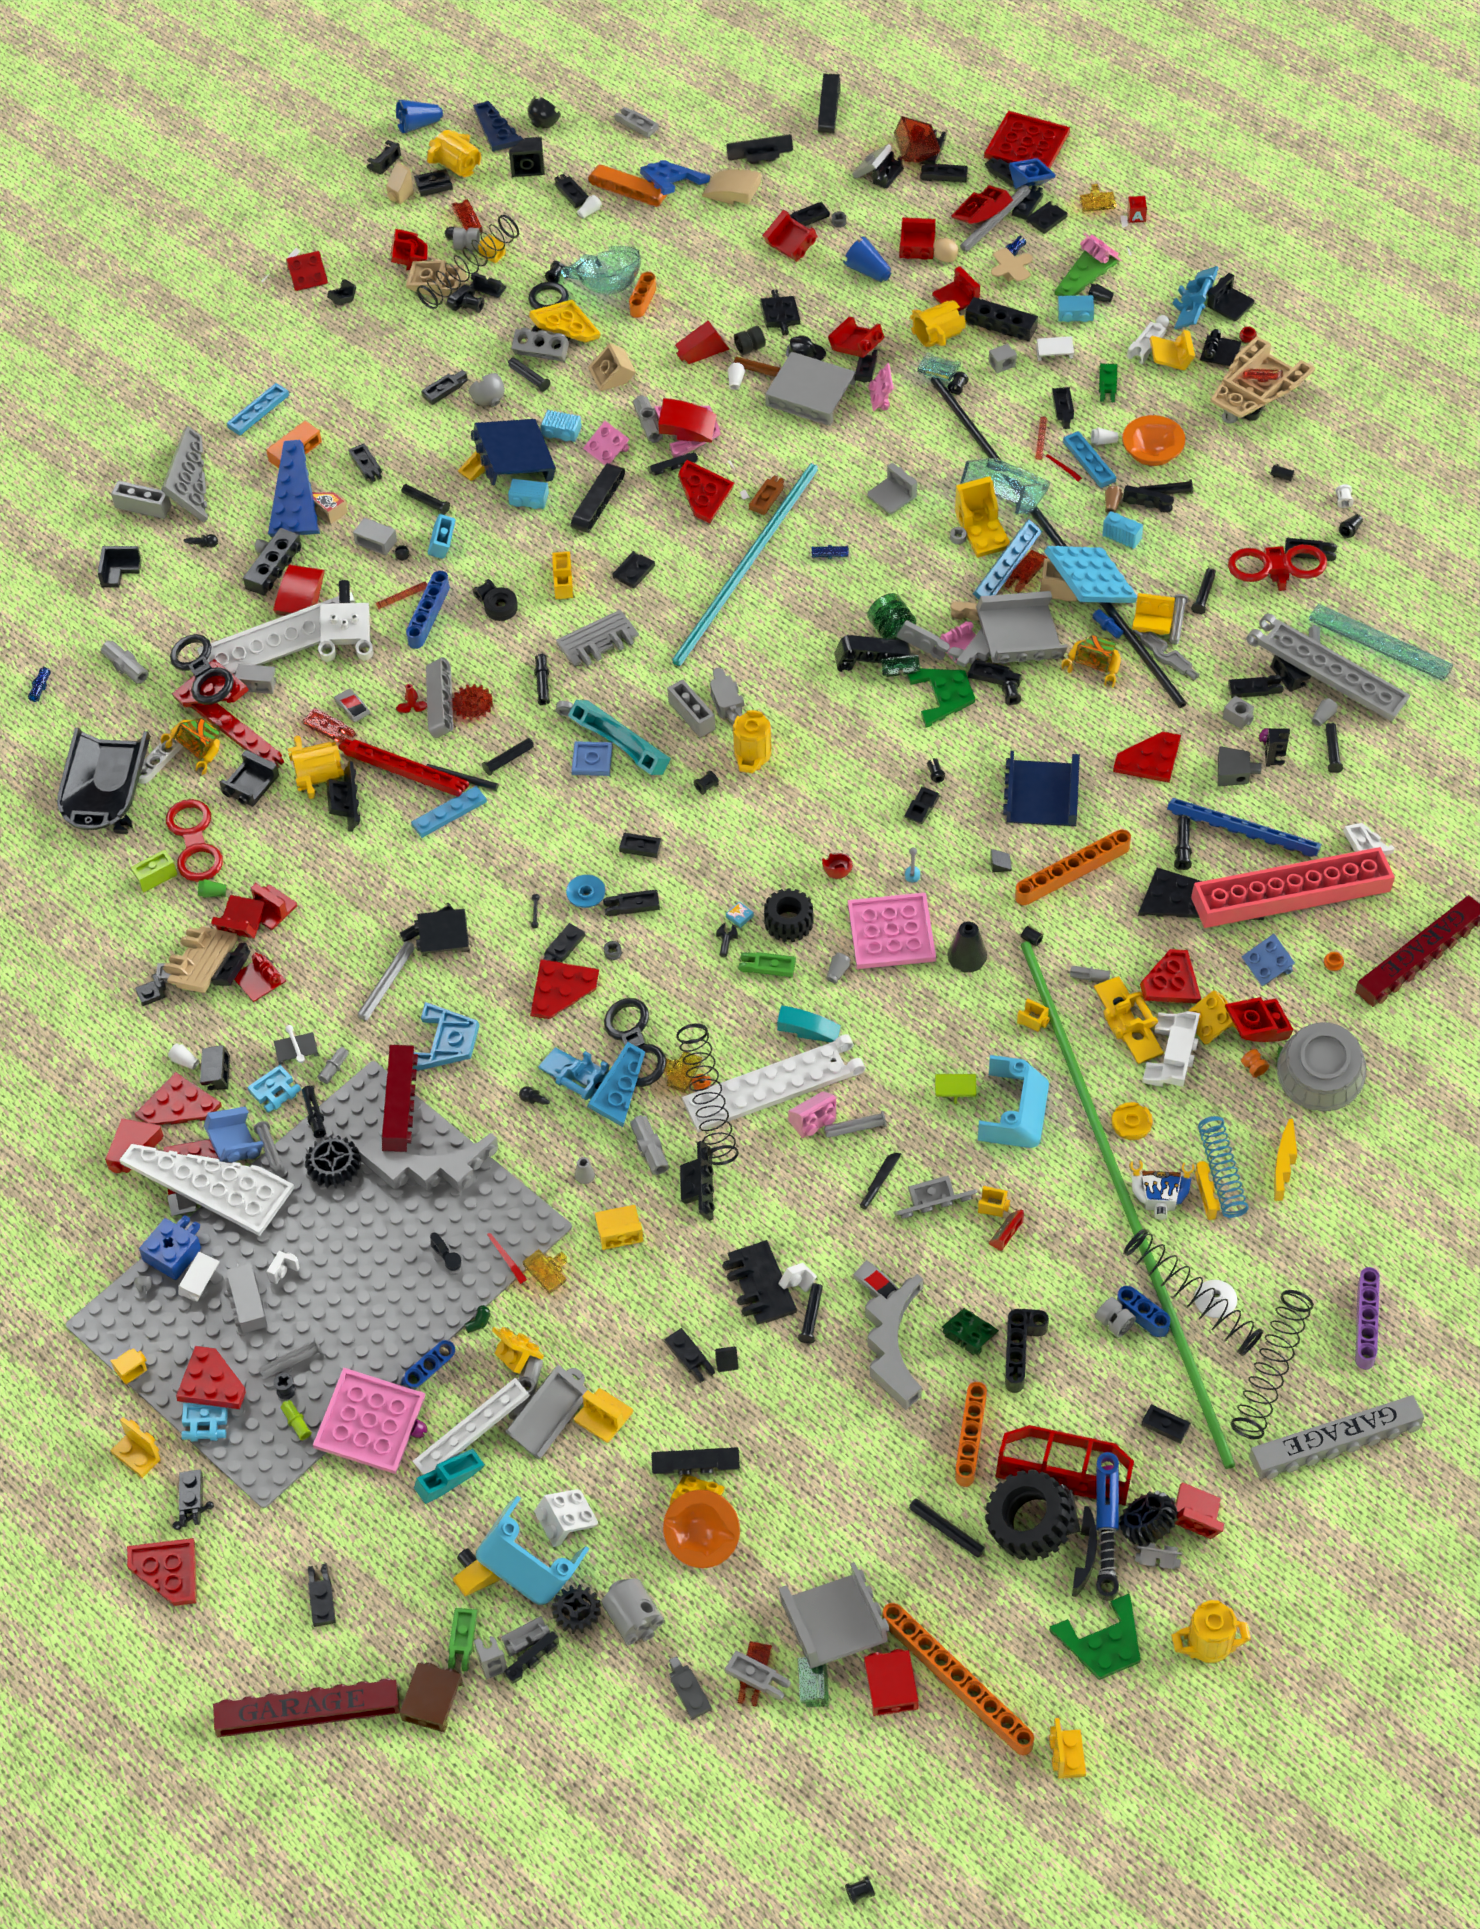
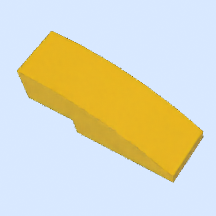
M570 551L552 553L555 599L573 598Z
M478 1560L453 1577V1581L464 1596H468L501 1580L500 1577L479 1563Z

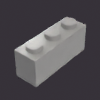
M117 481L111 493L114 506L117 509L165 519L171 508L170 498L158 489Z
M683 679L667 688L668 702L699 738L716 729L715 715Z
M249 1263L227 1269L228 1278L224 1280L227 1291H232L233 1296H229L231 1308H236L237 1314H233L236 1327L241 1326L243 1333L268 1327L252 1264Z

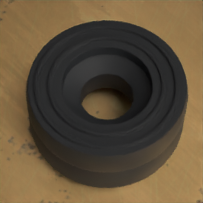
M504 587L490 590L484 597L485 613L489 618L496 621H505L512 618L518 609L515 593ZM499 602H504V603H505L504 606H501V607L496 606V604L499 603Z

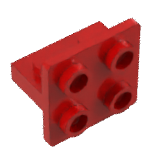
M255 883L250 887L253 899L266 903L260 923L270 930H273L298 906L296 901L270 884L262 887Z

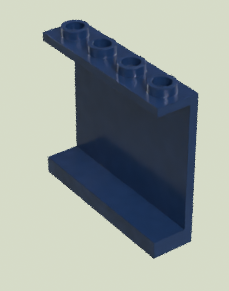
M536 419L478 422L474 424V429L471 431V439L475 442L476 452L481 457V465L485 467L486 477L489 478L492 486L496 484L497 475L542 472L546 482L553 481L556 467Z
M1011 750L1010 758H1006V769H1009V773H1005V785H1008V788H1004V800L1008 801L1007 804H1003V815H1007L1006 823L1076 827L1080 754H1072L1071 763L1014 760V750Z

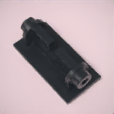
M479 273L471 274L473 282L470 286L476 291L499 298L507 288L501 280L486 279V276Z

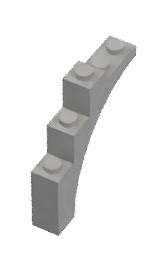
M490 1133L479 1142L460 1151L444 1155L420 1156L403 1152L382 1151V1143L373 1138L359 1150L361 1162L394 1190L405 1185L411 1177L426 1191L436 1187L443 1178L458 1192H461L464 1188L470 1187L475 1180L473 1170L479 1169L488 1157H492L497 1152L498 1142L497 1137Z
M918 1274L913 1278H908L902 1287L897 1291H892L887 1299L880 1294L877 1298L870 1299L865 1306V1317L877 1327L869 1332L867 1346L878 1356L870 1364V1377L905 1410L921 1398L922 1387L908 1371L898 1345L899 1325L904 1312L911 1301L923 1289V1278Z

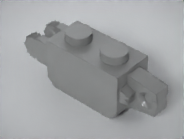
M716 667L713 669L714 679L710 683V695L719 717L723 719L728 718L733 725L736 717L742 715L744 700L742 695H738L739 690L736 681L733 682L730 675L726 676L723 668Z

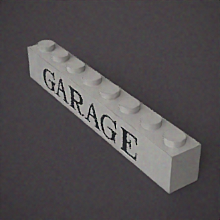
M1411 1395L1252 1447L1249 1458L1259 1479H1273L1279 1473L1285 1471L1288 1473L1294 1472L1300 1466L1306 1464L1312 1466L1324 1458L1334 1459L1342 1452H1355L1361 1446L1367 1444L1368 1446H1373L1382 1439L1397 1438L1403 1432H1416L1422 1427L1424 1415L1414 1396Z

